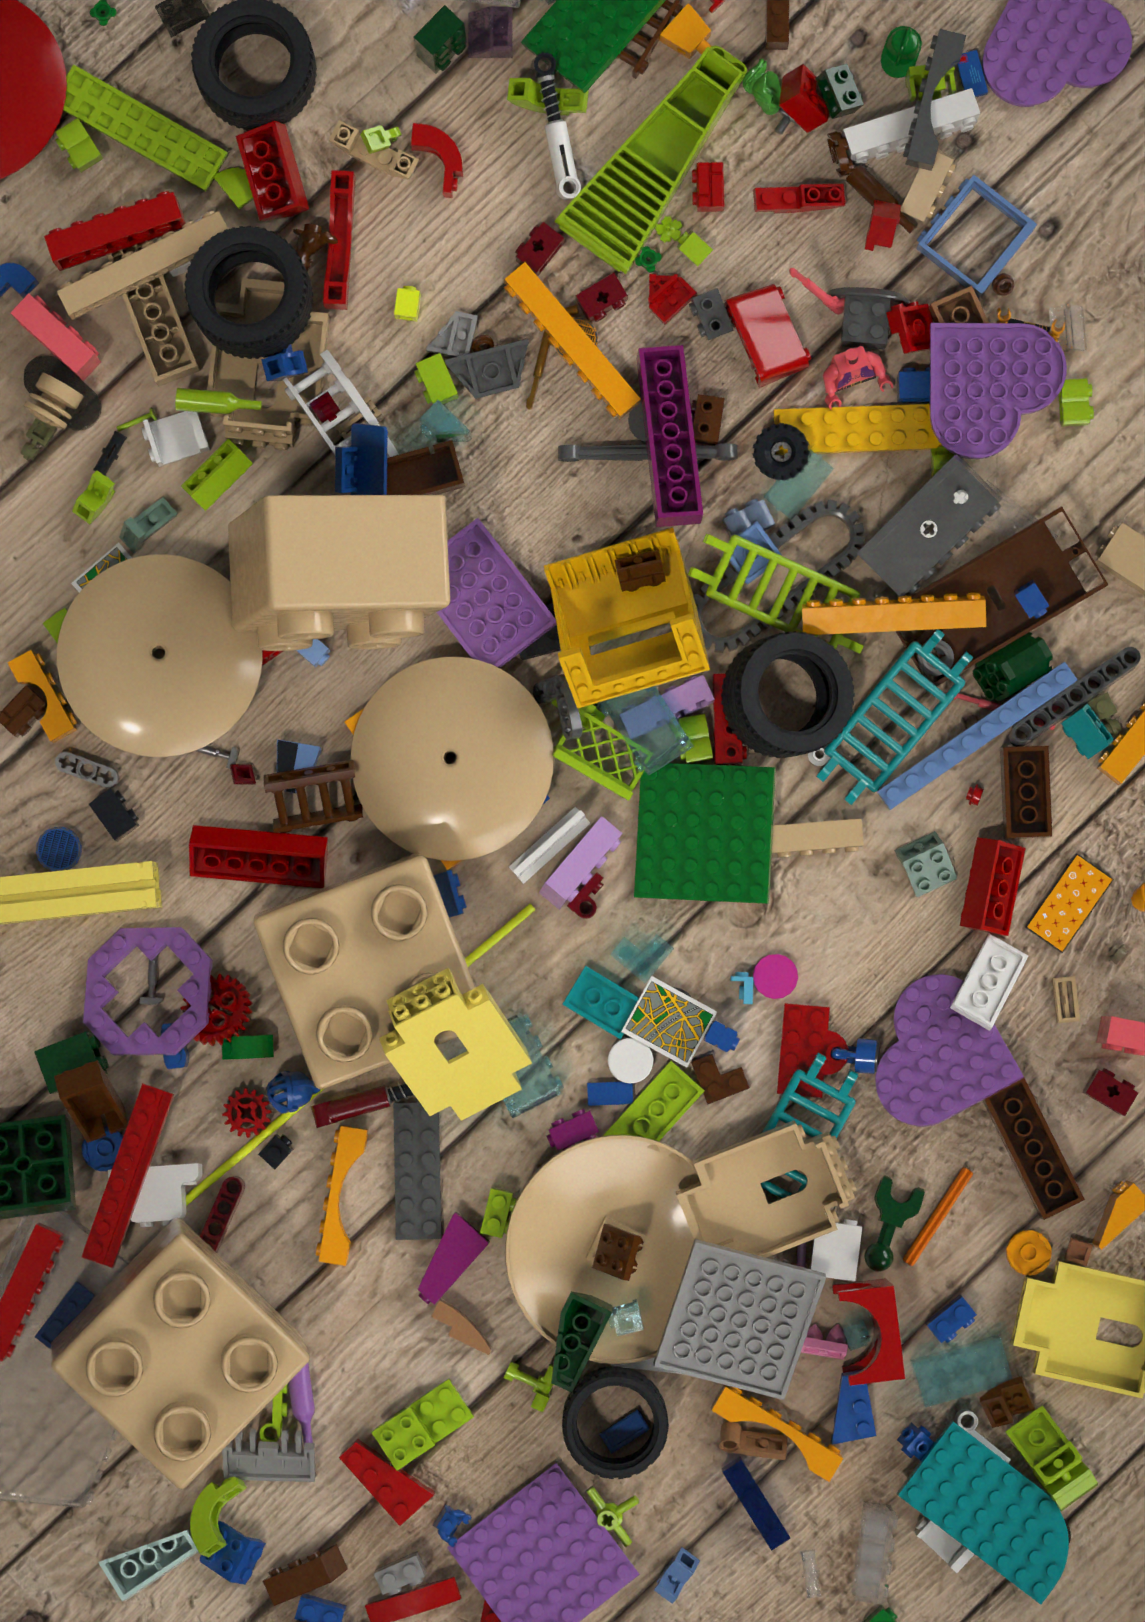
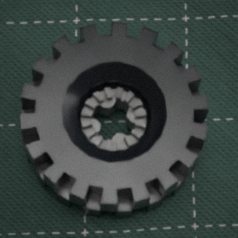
M784 423L772 424L770 427L764 428L762 433L757 435L756 443H753L754 453L752 455L755 459V465L762 474L771 479L786 481L796 478L798 474L803 473L804 468L809 464V456H811L810 443L807 441L805 434L792 425ZM780 446L788 449V453L785 454L783 459L780 455H776Z

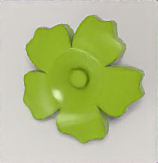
M665 216L661 221L662 224H657L655 228L657 234L661 236L660 241L664 243L671 242V238L677 241L681 235L679 230L683 227L681 221L675 219L672 222L671 216Z

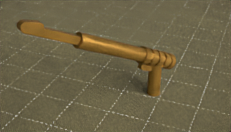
M577 304L565 308L570 315L579 313ZM545 331L543 332L533 373L534 380L530 397L527 398L526 402L528 410H531L533 407L539 379L542 378L550 345L547 340L549 336Z

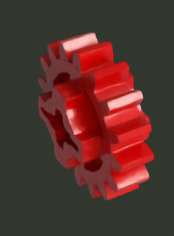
M244 1088L243 1094L237 1090L235 1091V1098L233 1096L228 1097L231 1103L223 1105L228 1111L222 1113V1116H228V1120L224 1124L232 1125L230 1132L238 1130L239 1137L242 1136L243 1132H246V1137L250 1138L251 1132H254L257 1136L259 1135V1128L267 1129L264 1122H271L267 1114L272 1113V1110L266 1108L270 1101H263L264 1094L257 1096L256 1089L250 1094L248 1088ZM242 1098L253 1099L249 1104H244L240 1101ZM259 1106L262 1108L261 1118L258 1116L257 1109ZM233 1107L237 1110V1118L235 1120L233 1118ZM242 1108H244V1109H249V1108H251L252 1110H251L250 1114L252 1115L253 1118H251V1117H246V1118H244V1117H243L244 1111H243ZM245 1122L255 1125L252 1128L241 1127Z

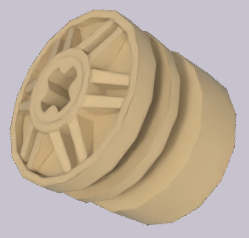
M42 373L35 386L43 393L41 396L30 393L29 397L37 402L36 405L26 401L23 406L42 422L65 430L67 424L59 418L62 416L71 420L72 416L65 411L66 406L77 409L84 396L58 379Z

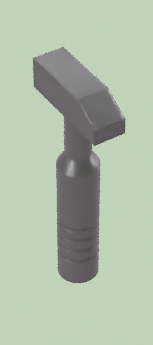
M205 746L196 750V752L212 757L228 759L226 768L229 769L230 764H236L238 757L237 747H232L230 754L221 752L211 746Z
M158 955L152 961L149 959V997H140V1004L157 1005L163 1002V998H154L155 985L157 984Z

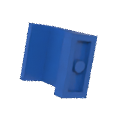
M452 870L433 875L449 918L464 914L463 909L467 908L464 895L459 896L457 887L461 886L458 874H453Z

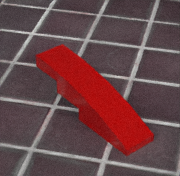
M455 1577L421 1585L412 1590L391 1595L385 1599L370 1602L365 1605L370 1622H393L444 1606L462 1598Z

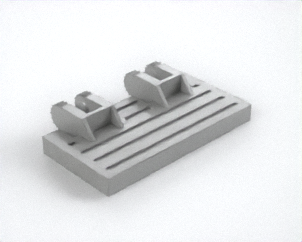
M256 1429L250 1430V1442L242 1441L243 1433L241 1431L235 1437L236 1448H233V1441H231L222 1450L224 1480L235 1476L241 1480L315 1482V1444L305 1443L304 1450H302V1431H296V1443H288V1431L282 1430V1449H279L278 1442H259L257 1449Z

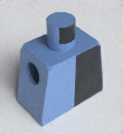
M277 739V773L316 766L322 748ZM294 788L284 790V792L297 794Z

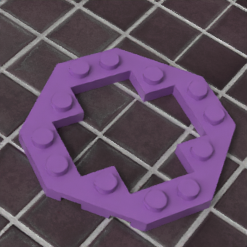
M182 927L120 928L88 959L83 1023L114 1056L176 1055L209 1023L208 1003L211 995L210 973L213 960ZM168 946L193 973L177 990L191 1007L160 1037L145 1022L128 1037L103 1009L119 993L105 976L136 947L152 961Z

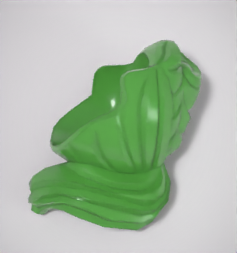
M761 58L758 64L746 73L743 79V87L746 92L753 94L755 101L762 108L763 112L772 115L780 110L781 88L777 74L772 71L766 72L767 61Z

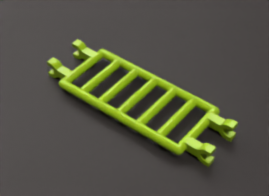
M706 534L702 542L724 552L714 575L711 576L694 567H691L687 574L709 585L706 590V595L709 598L784 632H803V630L797 628L802 618V604L810 601L817 583L830 588L823 603H829V600L835 599L838 592L849 596L848 602H852V599L860 598L859 591L735 534L730 537L728 543L710 534ZM738 545L749 550L730 594L727 596L716 590ZM758 554L768 559L769 562L749 605L738 601L737 598ZM777 564L788 568L789 572L768 615L757 610V607ZM797 573L810 579L788 624L777 619ZM833 634L830 642H827L829 645L834 646L835 650L839 644L859 654L864 645L842 636L843 634Z

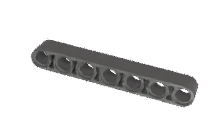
M1134 647L1124 648L1021 720L1010 732L1009 740L1011 744L1015 747L1026 746L1133 671L1141 659L1139 650ZM1124 656H1131L1134 663H1127L1124 660ZM1106 668L1114 669L1116 675H1108L1106 672ZM1088 681H1095L1098 684V688L1093 689L1089 687ZM1070 693L1078 694L1080 701H1073L1070 698ZM1051 706H1059L1062 709V713H1054ZM1040 718L1043 720L1044 726H1036L1033 719ZM1023 731L1026 739H1018L1015 732Z

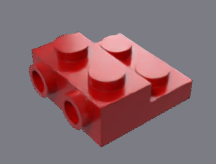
M918 301L906 304L905 307L904 304L892 306L891 311L886 312L891 334L899 333L903 353L930 350V323H933L929 305H919Z

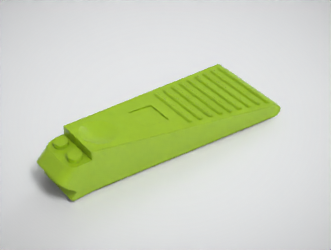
M719 46L707 47L688 73L555 219L554 222L559 225L558 228L616 271H622L624 274H627L729 105L732 96L747 73L746 66Z

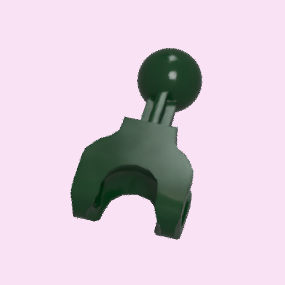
M886 1175L881 1178L874 1196L875 1204L880 1211L878 1221L883 1222L877 1242L871 1244L866 1249L864 1255L867 1266L877 1272L885 1271L892 1265L894 1255L890 1244L896 1227L902 1228L904 1221L919 1213L925 1194L923 1188L917 1187L912 1190L907 1201L898 1203L891 1196L892 1179Z

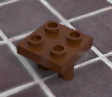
M604 1224L592 1268L621 1280L629 1281L631 1274L637 1270L633 1266L637 1267L638 1265L635 1258L637 1252L643 1248L639 1246V1244L643 1245V1239L634 1233L613 1225Z

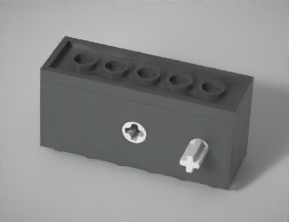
M957 454L857 554L898 596H912L921 587L919 582L922 579L924 581L928 580L937 571L935 566L938 563L940 565L944 564L953 555L951 550L954 547L956 549L960 548L969 539L967 534L970 531L975 533L985 523L983 518L986 515L991 517L1002 507L999 504L1002 498ZM933 523L935 527L933 528V531L930 532L928 528L930 527L929 525Z

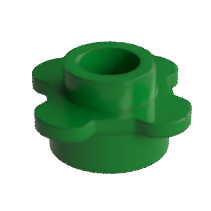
M99 0L94 8L90 10L91 17L96 18L101 26H106L108 20L117 14L116 9L111 8L106 0Z
M645 246L642 248L640 256L635 259V263L637 266L644 267L647 272L652 273L655 271L657 262L661 261L662 256L660 253L650 249V247Z

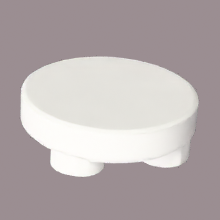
M625 1038L618 1041L611 1048L608 1055V1066L613 1076L624 1083H637L649 1075L653 1066V1055L650 1048L634 1038Z

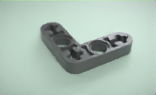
M565 674L556 675L535 684L533 687V697L538 704L557 701L564 737L567 740L580 738L582 735V724L579 709H577Z

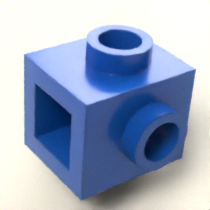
M912 1422L902 1431L897 1439L903 1445L901 1450L908 1457L912 1458L915 1456L920 1461L934 1444V1441L929 1438L932 1434L922 1425L918 1428Z

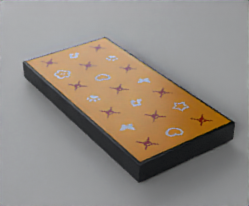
M1076 853L1025 928L1060 953H1063L1114 879Z

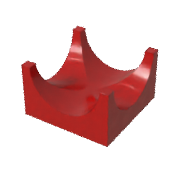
M886 1278L832 1284L833 1294H838L839 1302L847 1301L863 1306L869 1311L873 1321V1339L867 1352L858 1361L842 1366L843 1373L861 1370L858 1373L848 1375L849 1385L905 1379L894 1285Z

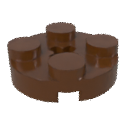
M834 131L828 133L827 136L830 139H827L832 161L840 167L836 169L839 177L849 175L850 172L854 171V166L851 158L848 159L846 151L849 150L848 142L845 137H842L841 132Z

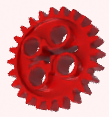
M219 974L216 980L210 975L211 995L214 994V996L208 1003L209 1023L193 1039L196 1042L200 1041L203 1045H206L208 1042L211 1046H214L216 1040L220 1045H223L225 1038L231 1042L232 1034L237 1037L239 1036L237 1031L239 1028L242 1030L246 1029L243 1022H250L246 1014L253 1012L248 1007L253 1002L249 999L251 995L246 990L247 988L242 983L240 984L238 979H232L230 975L224 978ZM183 998V1001L187 1005L180 1007V1009L183 1012H185L191 1007V1005L185 998Z

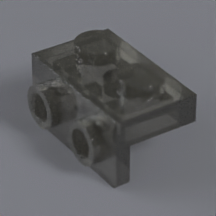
M165 0L155 6L171 38L210 16L202 0Z

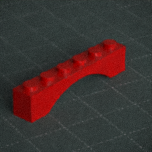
M331 170L329 233L336 236L338 243H328L323 297L325 309L348 310L356 181L354 171Z

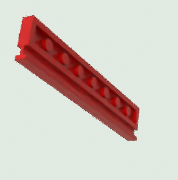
M142 1083L83 1250L82 1258L114 1268L175 1094Z

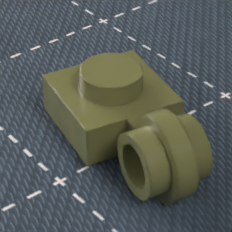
M36 418L26 433V437L33 441L31 444L27 442L21 450V454L24 455L23 458L33 461L39 452L37 444L46 448L56 433L57 427L50 426Z
M1108 692L1087 702L1100 721L1105 719L1106 723L1103 725L1111 735L1117 736L1122 731L1118 720L1110 718L1111 715L1117 713V710Z

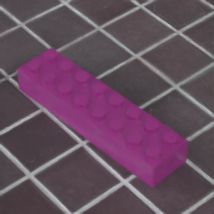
M683 345L639 348L636 360L656 527L701 524L704 514Z

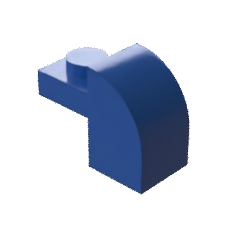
M5 263L0 265V297L12 287L24 299L39 284L37 279L19 264Z

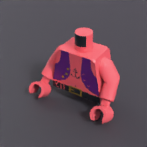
M863 346L854 349L850 348L843 353L833 356L830 366L823 373L825 391L828 393L825 397V403L830 410L832 409L831 405L833 402L838 407H841L842 404L835 392L875 379L876 376H879L877 381L882 392H884L882 386L885 383H889L891 388H893L890 376L885 374L886 369L880 356L871 351L866 352Z

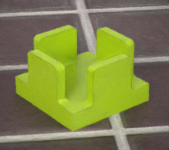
M926 65L908 68L905 85L908 88L910 102L915 101V87L918 90L919 100L921 101L923 92H919L922 78L927 79L929 71L925 70ZM954 67L938 83L934 90L932 101L942 98L941 91L946 88L945 82L948 84L949 95L955 94Z

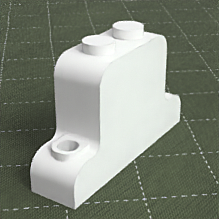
M202 1164L149 1167L131 1221L140 1223V1227H154V1222H162V1226H167L174 1218L183 1219L187 1212L185 1187L186 1185H197L203 1174ZM112 1169L108 1170V1179L110 1177Z

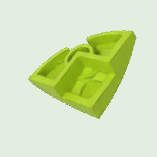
M239 167L226 169L217 173L214 177L215 181L238 210L253 200L245 169H239Z

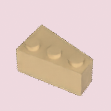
M937 150L932 171L919 169L902 204L901 211L923 222L926 217L931 219L936 209L933 203L936 197L941 198L946 188L943 182L946 176L951 177L956 167L953 164L955 158Z

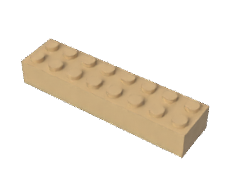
M135 200L129 201L127 203L121 204L119 206L113 207L100 213H104L106 215L112 213L113 210L117 207L126 206L127 208L135 205ZM150 241L107 255L109 262L113 261L115 263L122 259V255L130 251L135 253L141 250V247ZM164 275L122 295L158 387L200 371Z

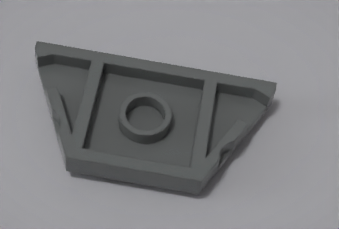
M523 339L446 359L444 362L472 396L478 399L519 388L529 340Z

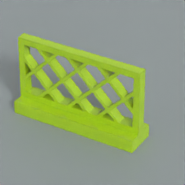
M578 708L579 714L587 718L589 728L583 729L582 733L590 731L593 743L581 746L580 739L578 738L576 739L578 747L569 750L562 746L566 740L562 733L555 747L553 746L552 756L629 801L633 795L634 787L654 753ZM604 728L608 739L596 742L594 730ZM611 733L616 735L617 737L612 738ZM624 740L627 750L615 753L613 741ZM609 742L612 755L600 758L597 745ZM629 744H631L632 746H634V747H636V748L630 749V745H629ZM594 747L597 759L585 760L582 750ZM641 750L647 754L642 763L634 765L632 752ZM579 751L580 756L575 754L574 752ZM628 754L631 766L619 769L616 757ZM613 758L616 770L604 771L601 761ZM598 762V766H599V767H597L596 765H594V764H592V763ZM632 769L633 779L628 785L622 782L620 772ZM617 773V778L612 776L611 774Z

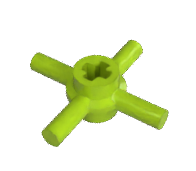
M594 1486L589 1487L586 1492L598 1508L595 1514L598 1525L605 1527L606 1530H613L625 1547L629 1546L632 1540L620 1524L623 1520V1513L640 1503L638 1497L634 1495L620 1505L612 1502L605 1503Z

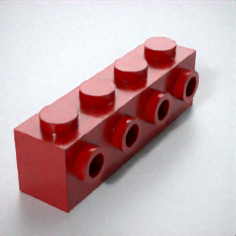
M713 674L715 765H742L743 760L747 759V747L742 746V741L737 739L736 734H733L732 729L728 726L729 723L725 719L723 705L721 704V693L723 690L721 688L726 674Z

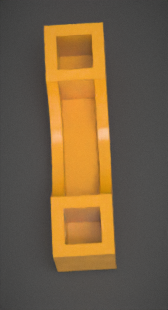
M29 650L7 662L18 683L37 685L45 693L47 710L40 720V724L51 742L55 743L77 731L75 724L78 722L71 711L67 712L64 706L67 702L61 692H56L53 686L56 682L50 672H45L43 668L45 661L40 653L36 654L33 650Z

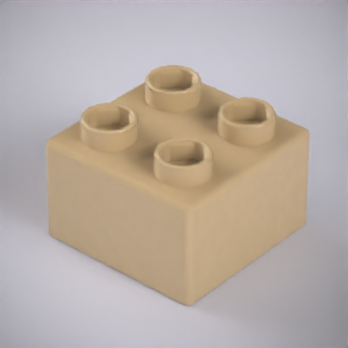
M444 495L264 496L228 524L232 625L239 632L257 631L258 647L261 650L290 651L307 649L312 647L313 639L331 637L334 630H347V644L352 649L393 648L401 645L402 638L423 635L425 633V618L446 608L450 604L446 500Z
M412 854L269 908L254 916L256 932L311 1077L318 1089L328 1088L391 1063L385 1055L379 1039L395 1030L388 1012L390 1009L386 1000L447 968L452 972L461 994L475 988L428 860L419 854ZM447 1030L439 1033L435 1037L434 1042L436 1045H440L458 1038L455 1032Z
M174 1218L51 1343L52 1369L179 1489L186 1488L291 1381L310 1359L301 1334L180 1218Z

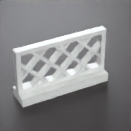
M574 807L514 861L509 868L524 884L591 823L585 818V814L581 810L579 811Z

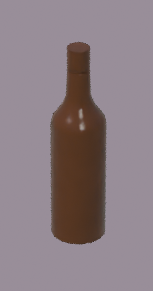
M862 164L858 165L846 178V181L872 207L874 200L899 204L898 200ZM900 211L899 224L910 234L916 227Z

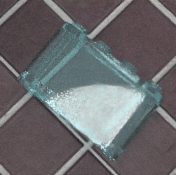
M521 1012L507 1020L525 1045L532 1064L515 1072L522 1090L503 1099L512 1118L561 1095L560 1089L564 1088L559 1076L554 1077L550 1071L553 1065L548 1055L543 1057L540 1051L543 1045L538 1035L533 1036L530 1031L533 1025L528 1015L523 1016Z

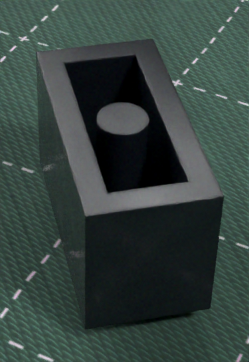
M110 788L90 802L89 806L114 841L118 842L139 827V824L136 822L139 820V817L132 808L129 810L124 805L126 799L119 790L115 792L114 789Z

